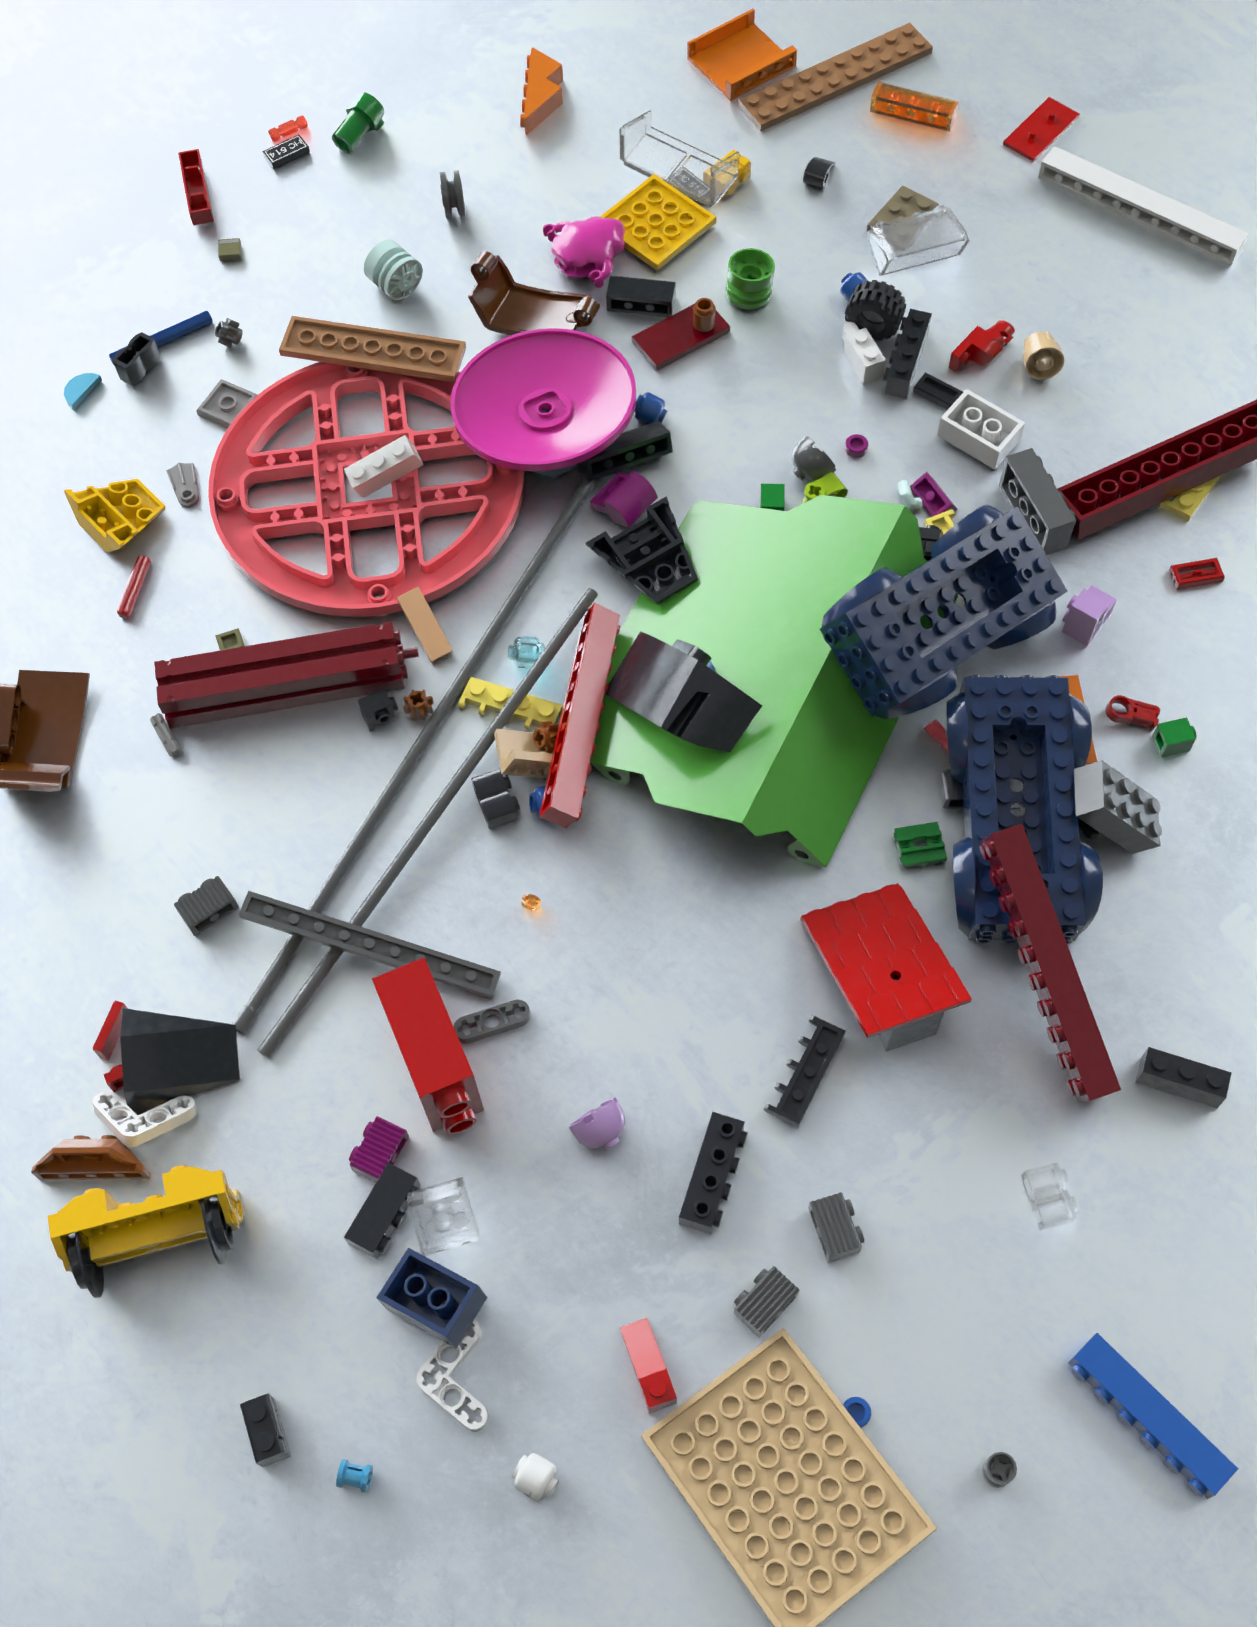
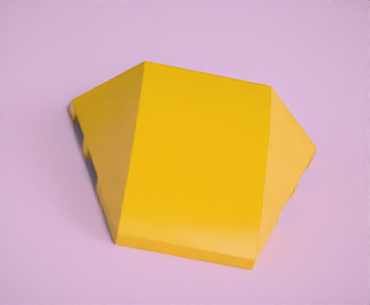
M138 478L111 482L108 484V487L95 488L92 485L86 486V490L82 491L64 490V494L78 524L105 552L122 548L135 535L156 520L165 510V505Z

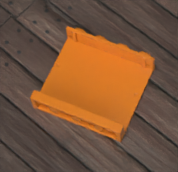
M754 9L687 42V59L730 101L796 67L797 49L793 45L784 50L777 46L754 24Z

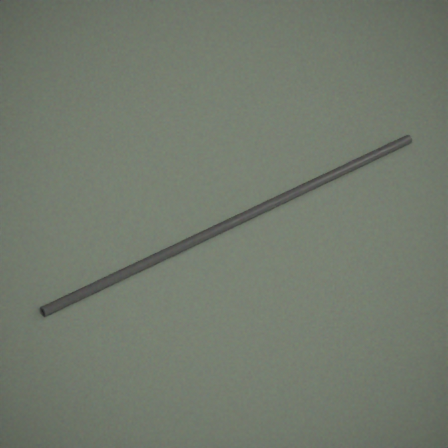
M588 588L348 923L361 927L492 745L495 740V730L504 728L597 598L598 593L594 589ZM330 947L259 1046L258 1052L266 1057L270 1056L344 951Z

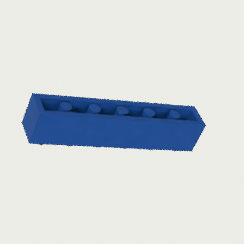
M1098 1333L1068 1362L1072 1366V1373L1080 1381H1087L1095 1389L1094 1394L1100 1401L1114 1407L1118 1411V1418L1128 1427L1133 1426L1141 1434L1140 1438L1146 1446L1152 1450L1157 1449L1165 1457V1464L1178 1474L1180 1472L1189 1481L1188 1486L1198 1496H1205L1207 1499L1215 1496L1239 1469Z

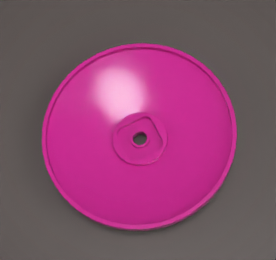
M557 328L536 329L503 338L474 356L463 368L453 386L450 404L451 414L459 437L467 447L481 458L496 465L515 470H554L575 465L597 455L610 446L623 433L635 410L636 384L634 374L627 360L606 341L576 330ZM543 410L550 411L548 413H541Z

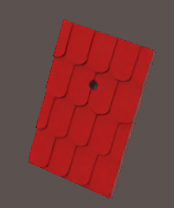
M899 883L886 885L879 890L863 893L855 898L839 901L831 906L812 910L807 914L801 915V922L865 1036L870 1038L879 1034L886 1052L936 1035L945 1011L971 1002L972 998L954 967H951L939 944L932 937L917 909L913 907Z

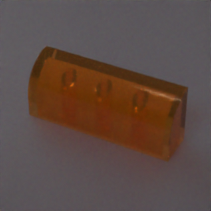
M878 82L871 97L870 112L950 132L959 110L960 102Z

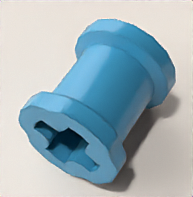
M343 1459L338 1469L336 1487L342 1488L345 1485L359 1488L364 1493L368 1492L373 1475V1465L364 1467L349 1464L348 1460Z

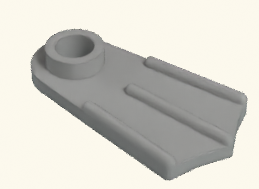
M178 462L172 468L167 469L166 473L179 504L183 507H192L199 501L194 463Z

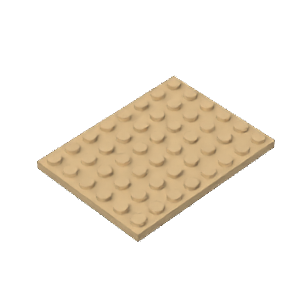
M784 1328L641 1435L645 1444L774 1627L819 1626L937 1530V1527Z

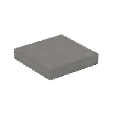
M220 379L197 408L196 412L198 416L228 428L235 417L258 394Z

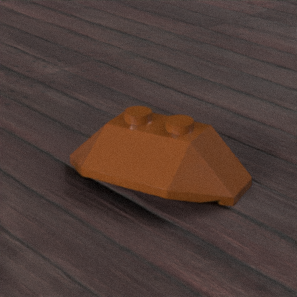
M83 1135L74 1136L73 1139H63L44 1155L31 1170V1173L39 1180L151 1179V1173L113 1135H103L101 1139H91Z

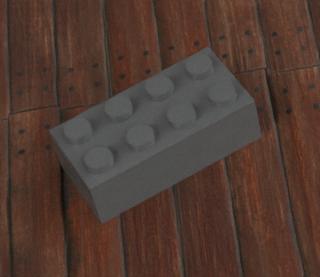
M1033 448L1006 456L999 487L1012 509L1018 506L1046 555L1067 549L1076 523V516L1072 510H1069L1063 494L1054 485L1051 474H1048L1043 467L1042 459L1036 455Z
M1103 760L1074 769L1076 817L1132 854L1161 846L1160 836L1162 835V828L1159 824L1161 808L1157 798Z

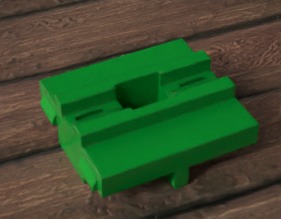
M938 822L894 829L893 835L903 868L922 865L923 868L927 864L947 861L945 844L942 840V833ZM921 842L924 843L925 846L916 847L915 843Z

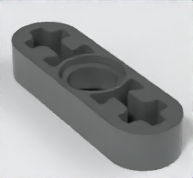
M513 1000L460 1017L454 1023V1029L461 1043H472L526 1025L530 1020V1009L525 1001ZM519 1008L522 1012L521 1018L513 1015L514 1009ZM506 1011L508 1023H505L502 1012ZM491 1015H495L500 1019L499 1024L494 1028H489L484 1024L486 1018ZM477 1020L480 1021V1025L483 1031L479 1032L476 1023ZM468 1025L471 1028L470 1034L465 1035L464 1032H461L463 1030L462 1026Z

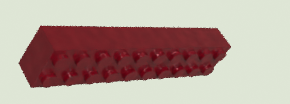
M1257 399L1058 488L1057 490L1063 494L1069 510H1072L1076 516V523L1072 533L1078 540L1256 460Z
M1021 823L988 835L981 840L980 852L984 861L988 860L992 871H989L990 880L994 887L998 886L1001 897L998 898L1000 907L1004 913H1008L1010 934L1013 939L1017 938L1020 961L1023 965L1026 964L1030 975H1027L1028 983L1033 991L1036 990L1040 1001H1037V1007L1041 1016H1046L1049 1027L1046 1028L1051 1043H1056L1059 1054H1056V1058L1060 1068L1066 1070L1069 1079L1066 1081V1085L1072 1097L1075 1096L1076 1100L1091 1101L1120 1091L1121 1087L1023 824Z

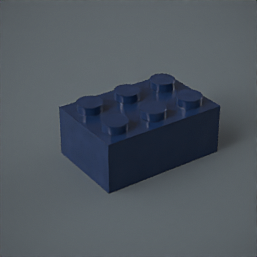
M408 1247L376 1298L388 1311L450 1346L457 1348L488 1297L479 1285Z

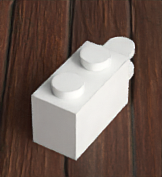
M854 322L845 323L842 339L845 342L843 353L862 385L882 379L886 359L866 328L859 330Z

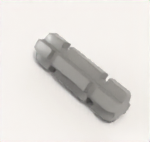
M157 713L155 716H151L150 722L168 755L174 757L180 754L181 748L163 715Z

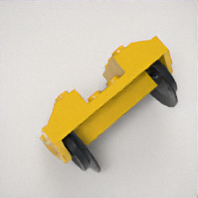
M186 1165L173 1167L170 1169V1172L162 1174L166 1196H149L145 1199V1202L137 1204H119L105 1189L93 1188L86 1190L84 1195L74 1197L56 1214L47 1216L50 1239L57 1257L63 1261L65 1270L73 1273L80 1289L88 1288L94 1298H100L104 1291L103 1266L208 1238L217 1263L222 1265L225 1263L226 1251L233 1249V1231L239 1230V1224L243 1222L244 1215L240 1192L237 1189L231 1191L225 1173L222 1170L212 1172Z

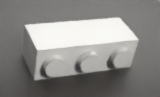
M404 435L346 467L344 471L352 488L364 498L422 466L423 462L414 444Z

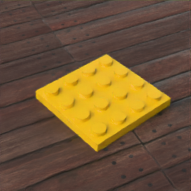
M655 174L600 216L621 221L625 228L624 248L656 271L661 269L716 224L715 215Z

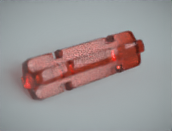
M304 115L296 117V120L291 119L278 125V128L273 127L269 129L268 134L271 140L277 141L281 139L280 136L284 138L297 132L298 128L300 130L306 128L308 123Z

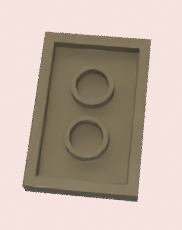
M902 185L867 224V231L904 249L936 213L939 203Z

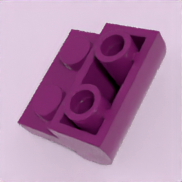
M632 471L629 475L618 472L589 502L592 509L608 514L612 522L629 528L646 510V507L650 506L658 496L649 481L639 473Z

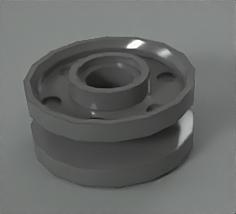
M453 170V181H448L445 172H439L446 219L452 217V208L455 207L460 217L465 216L464 196L459 170Z

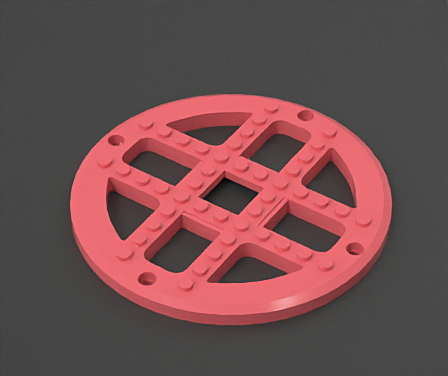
M317 362L276 381L251 400L235 417L221 439L212 461L208 498L213 523L226 553L235 566L260 589L285 603L312 612L335 616L364 617L403 611L397 601V597L416 587H419L428 603L460 587L475 576L500 550L514 527L523 500L525 474L522 470L502 467L487 461L488 473L482 479L420 488L419 471L417 468L391 482L393 497L347 503L344 469L404 435L414 444L422 461L474 455L476 453L465 445L455 427L414 431L408 425L405 400L407 393L432 401L451 412V394L455 382ZM379 393L382 401L385 432L341 438L338 414L339 399L349 394ZM313 406L315 440L313 443L303 447L261 452L271 437L282 426L307 408ZM314 476L316 502L263 509L249 508L248 490L254 484ZM478 511L472 523L456 541L429 561H424L421 523L426 518ZM395 525L399 555L398 569L388 575L365 578L355 576L350 531ZM308 533L323 534L325 539L327 575L312 572L288 561L275 552L263 539Z

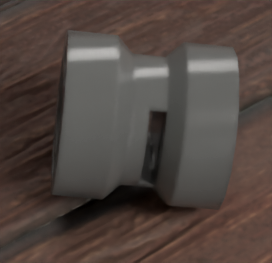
M997 1452L991 1455L982 1467L985 1481L997 1488L1004 1487L1010 1483L1017 1473L1015 1460L1004 1452Z

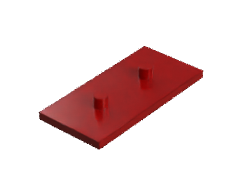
M1048 97L1003 141V145L1034 162L1079 118L1080 113Z

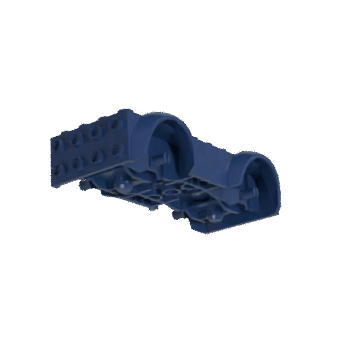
M987 504L976 509L948 530L932 545V559L902 577L893 570L882 568L854 586L824 614L820 631L871 716L891 719L927 708L951 694L957 687L956 666L987 646L993 650L1024 641L1047 629L1056 620L1055 600L1068 592L1018 506L1004 514ZM955 594L962 596L964 599V606L962 608L954 603ZM937 607L942 609L944 618L938 615ZM921 616H926L930 620V629H924L921 626Z
M970 675L964 677L959 693L947 700L946 703L951 777L963 785L965 839L953 846L954 891L958 927L968 936V940H976V943L985 944L992 942V940H1002L1005 944L1018 943L1017 938L1013 939L1010 934L1008 913H1004L1000 907L998 898L1001 897L998 886L994 887L990 880L989 871L992 870L988 860L984 861L979 846L982 845L981 840L988 835L1022 823L1067 944H1070L1093 921L1099 909L1103 890L1101 860L1093 847L1080 841L1078 817H1076L1074 769L1085 766L1091 747L1092 723L1089 710L1081 700L1069 694L1068 678H1060L1057 675H1050L1045 678H1034L1032 675H1023L1021 677H1008L1006 675L982 677L981 675ZM1013 779H1018L1023 783L1024 788L1020 792H1013L1009 788V782ZM1010 807H1021L1024 815L1014 816L1010 812Z

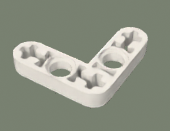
M102 1092L93 1098L96 1116L125 1146L136 1147L192 1120L196 1116L195 1100L190 1096L176 1097L139 1116L114 1092ZM126 1117L123 1120L114 1121L115 1118ZM157 1119H165V1121L160 1123H152V1121Z
M474 1319L471 1325L474 1326L473 1332L475 1335L472 1338L470 1336L464 1338L462 1344L466 1346L464 1350H461L459 1345L457 1348H454L457 1350L456 1360L452 1363L442 1361L441 1354L443 1350L452 1347L442 1341L419 1369L416 1381L419 1388L468 1430L477 1432L486 1427L489 1421L488 1411L481 1402L450 1378L481 1338V1327ZM437 1360L438 1364L447 1371L443 1374L439 1370L435 1375L436 1384L432 1385L429 1383L427 1386H424L426 1381L423 1376L426 1373L429 1375L434 1373L437 1368L433 1363ZM449 1390L460 1392L461 1399L455 1406H448L444 1401L445 1394ZM467 1399L471 1401L467 1404L469 1409L473 1412L481 1410L480 1416L482 1421L480 1423L476 1421L472 1424L468 1423L471 1418L463 1410L460 1416L456 1414L464 1407Z

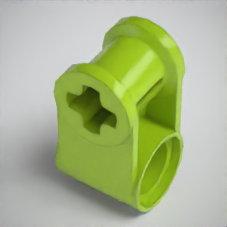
M830 472L806 485L802 504L819 495L845 498L848 489L833 472Z

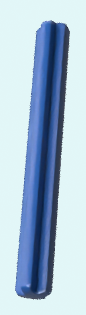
M205 310L149 336L154 338L157 347L206 326L212 323L213 320L210 313ZM123 348L109 353V359L112 364L115 355Z

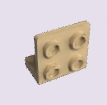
M506 729L495 730L494 736L501 774L548 778L553 754H548L544 750L539 751V747L533 741V732Z

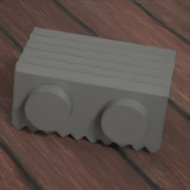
M216 876L214 879L205 880L200 885V888H197L192 893L183 894L178 899V902L174 903L177 912L194 936L239 908L235 898L219 876Z
M839 1192L838 1194L823 1197L809 1203L808 1209L827 1262L861 1251V1243H864V1236L860 1226L855 1227L851 1216L855 1214L850 1199L845 1200L843 1193Z
M775 1266L769 1271L764 1268L754 1279L753 1282L756 1284L749 1293L746 1290L742 1291L734 1301V1304L737 1305L734 1308V1314L759 1338L797 1298L800 1291Z

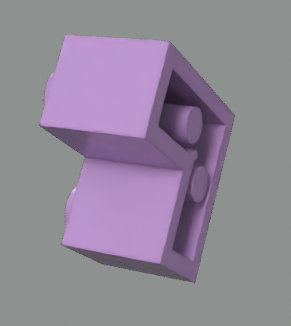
M1092 585L1088 590L1083 589L1078 596L1073 595L1067 605L1068 611L1062 619L1065 622L1062 632L1088 646L1112 614L1117 599Z

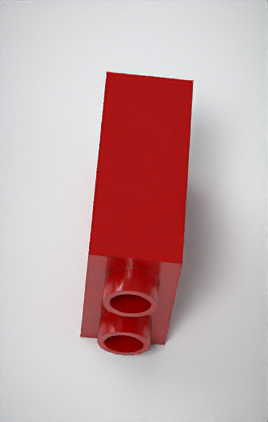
M423 957L372 978L432 1131L435 1132L444 1128L446 1134L453 1135L474 1126L477 1122L475 1114L484 1111L474 1074L425 958Z

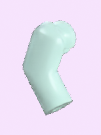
M900 481L898 483V490L906 507L912 512L921 510L922 499L913 497L908 481Z

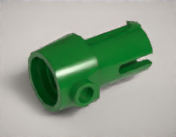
M366 92L360 93L346 109L347 116L333 133L332 141L334 145L346 153L353 152L367 132L377 131L384 125L385 122L382 120L385 111L383 105L371 94Z

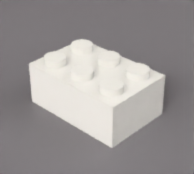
M966 389L940 418L937 436L995 470L1020 442L1025 422Z

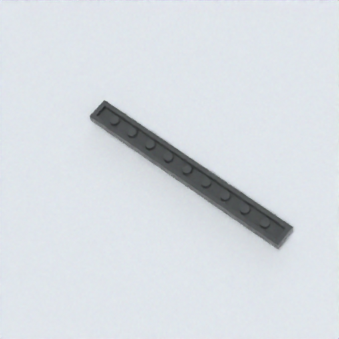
M248 891L238 914L242 919L394 968H399L424 957L435 981L491 999L501 975V971L252 891Z

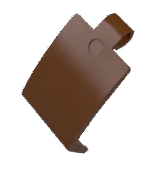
M488 251L480 252L471 266V273L477 283L471 290L468 298L483 326L488 330L510 336L536 329L557 328L576 330L577 327L590 325L600 309V303H597L591 295L551 291L516 283L500 256H494Z

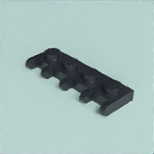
M811 1015L809 1022L817 1028L812 1038L808 1039L800 1036L798 1040L801 1045L807 1047L799 1063L789 1059L786 1064L789 1068L795 1070L788 1085L777 1082L774 1087L775 1090L783 1094L777 1107L766 1104L764 1107L765 1112L799 1128L846 1030Z

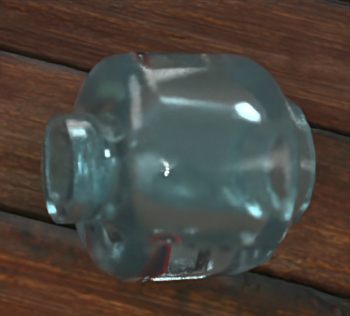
M516 637L513 645L508 647V658L513 660L517 668H531L544 651L545 645L540 642L538 637Z

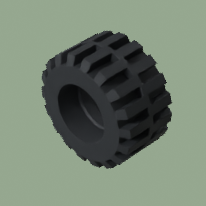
M872 280V282L864 281L863 284L859 283L852 292L845 310V321L854 322L859 330L866 328L873 340L883 341L884 338L888 340L899 329L906 310V300L901 296L902 293L899 290L894 289L895 286L888 285L884 281L878 282L877 280Z

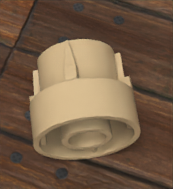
M1036 332L1027 339H1024L1023 363L1027 374L1031 378L1045 380L1052 378L1061 371L1064 365V356L1060 345L1054 341L1049 332Z

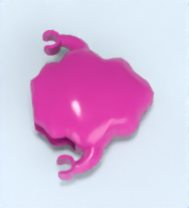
M595 216L586 220L563 221L554 225L546 224L543 226L544 236L548 237L550 242H553L551 252L555 255L554 263L556 267L569 279H584L589 276L591 283H595V287L601 288L604 285V280L613 271L614 258L624 249L625 228L622 222L617 219Z

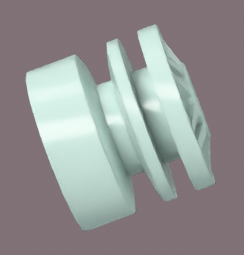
M390 239L379 242L371 249L365 259L363 268L365 276L393 300H401L410 295L419 285L423 274L422 264L398 243Z

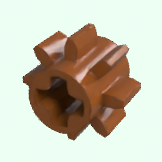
M424 689L422 691L412 690L408 697L404 696L403 699L406 704L403 706L404 713H410L413 721L415 719H422L424 721L429 713L433 714L431 706L434 704L433 697H426Z
M551 721L541 722V727L535 728L533 741L539 747V751L545 750L547 753L554 751L559 728L558 723L552 724Z

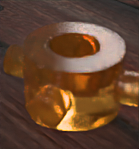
M526 894L522 897L523 901L521 904L525 909L534 911L540 908L541 900L539 897L532 894Z

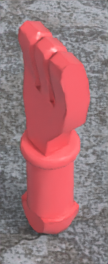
M935 719L923 728L934 741L941 743V747L949 753L946 730Z

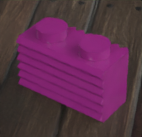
M378 1116L375 1117L374 1122L370 1121L363 1132L364 1140L359 1147H354L349 1157L352 1171L375 1183L388 1162L394 1165L409 1138L407 1130Z

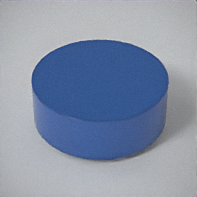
M860 1397L847 1399L843 1406L860 1428L865 1427L871 1418L869 1404Z

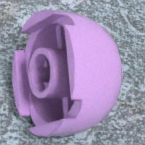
M616 1097L600 1104V1107L590 1110L570 1124L569 1129L580 1144L592 1149L603 1146L607 1150L619 1142L617 1136L624 1130L625 1115Z

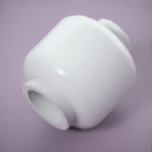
M532 1453L528 1457L524 1455L512 1474V1477L515 1479V1488L535 1501L542 1499L545 1494L550 1497L559 1482L555 1478L557 1473L556 1465L537 1453Z

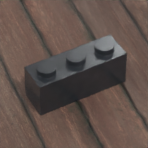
M610 276L606 293L607 311L670 317L673 315L676 282Z
M1148 1047L1141 1057L1135 1083L1218 1108L1227 1097L1232 1072Z
M388 1162L345 1234L344 1238L347 1243L377 1260L381 1253L385 1254L392 1243V1238L390 1237L396 1228L399 1229L406 1219L407 1214L405 1211L410 1203L414 1204L421 1193L419 1188L421 1185L418 1178Z

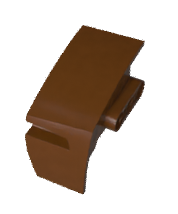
M19 670L17 684L0 683V789L56 792L61 791V788L69 787L83 726L90 673Z

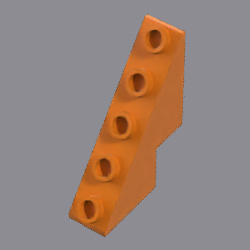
M531 48V54L527 55V68L529 70H525V83L527 84H524L523 94L526 99H522V112L524 114L520 115V127L525 128L526 135L563 104L562 87L558 86L563 82L562 64L535 48Z

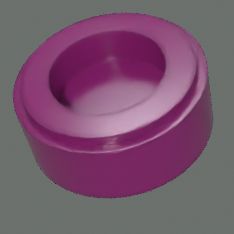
M855 434L846 439L845 452L850 457L860 458L867 453L868 440L864 436Z

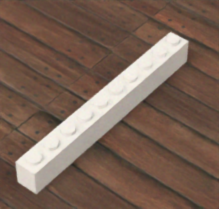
M1056 146L1050 150L1041 162L1038 178L1232 266L1245 246L1249 233Z

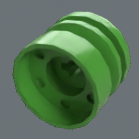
M748 248L739 250L730 257L727 271L726 296L733 305L738 308L751 310L763 307L770 301L775 264L768 253L759 249Z

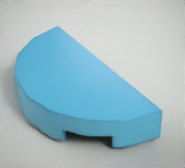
M82 373L69 380L64 387V397L68 406L75 410L102 381L101 376L95 373Z

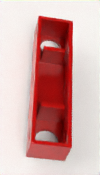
M199 148L178 152L188 211L193 226L214 222Z

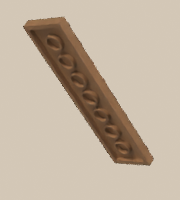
M291 316L279 347L280 356L456 382L466 351V341Z

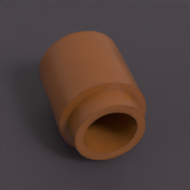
M700 298L693 306V326L700 332H708L715 326L716 307L712 300Z

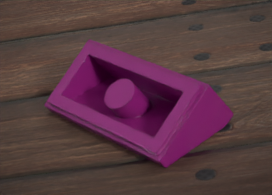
M928 472L924 473L910 485L911 491L916 497L922 499V505L932 517L949 510H954V512L957 510V507Z

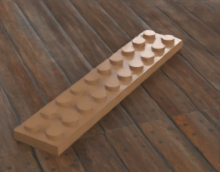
M909 22L739 99L738 106L760 131H763L932 53L933 46Z

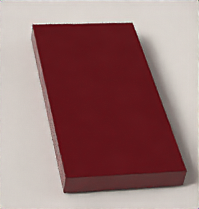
M693 304L633 335L632 343L654 369L658 370L730 332V325L716 310L714 328L708 332L696 330L693 326Z

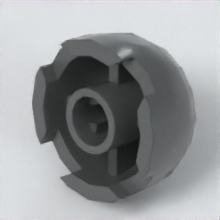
M804 436L793 449L791 462L795 468L792 471L801 481L805 478L810 482H814L830 472L834 473L837 469L824 451L821 452L816 446L812 447L815 442L807 436Z

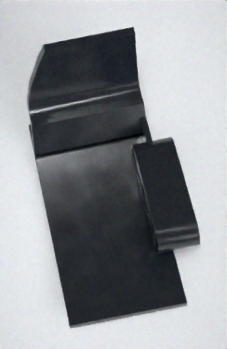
M641 631L609 682L605 694L653 722L658 727L687 742L731 752L762 707L760 703L707 667L712 658L700 648L678 639L671 646Z

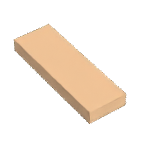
M419 587L397 597L398 603L430 662L433 663L452 653L453 650Z

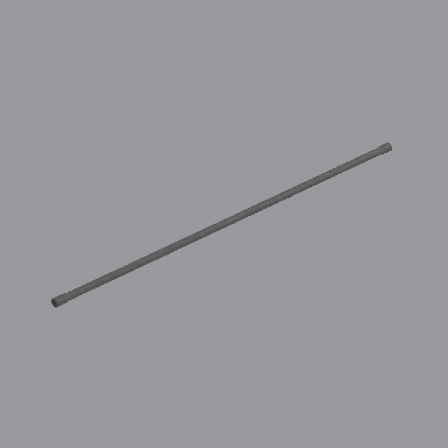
M584 477L576 488L568 505L307 908L308 910L320 913L583 501L587 499L596 485L594 480L589 482ZM292 934L289 936L248 1002L241 1008L232 1024H236V1032L242 1035L245 1034L257 1015L258 1009L304 938Z

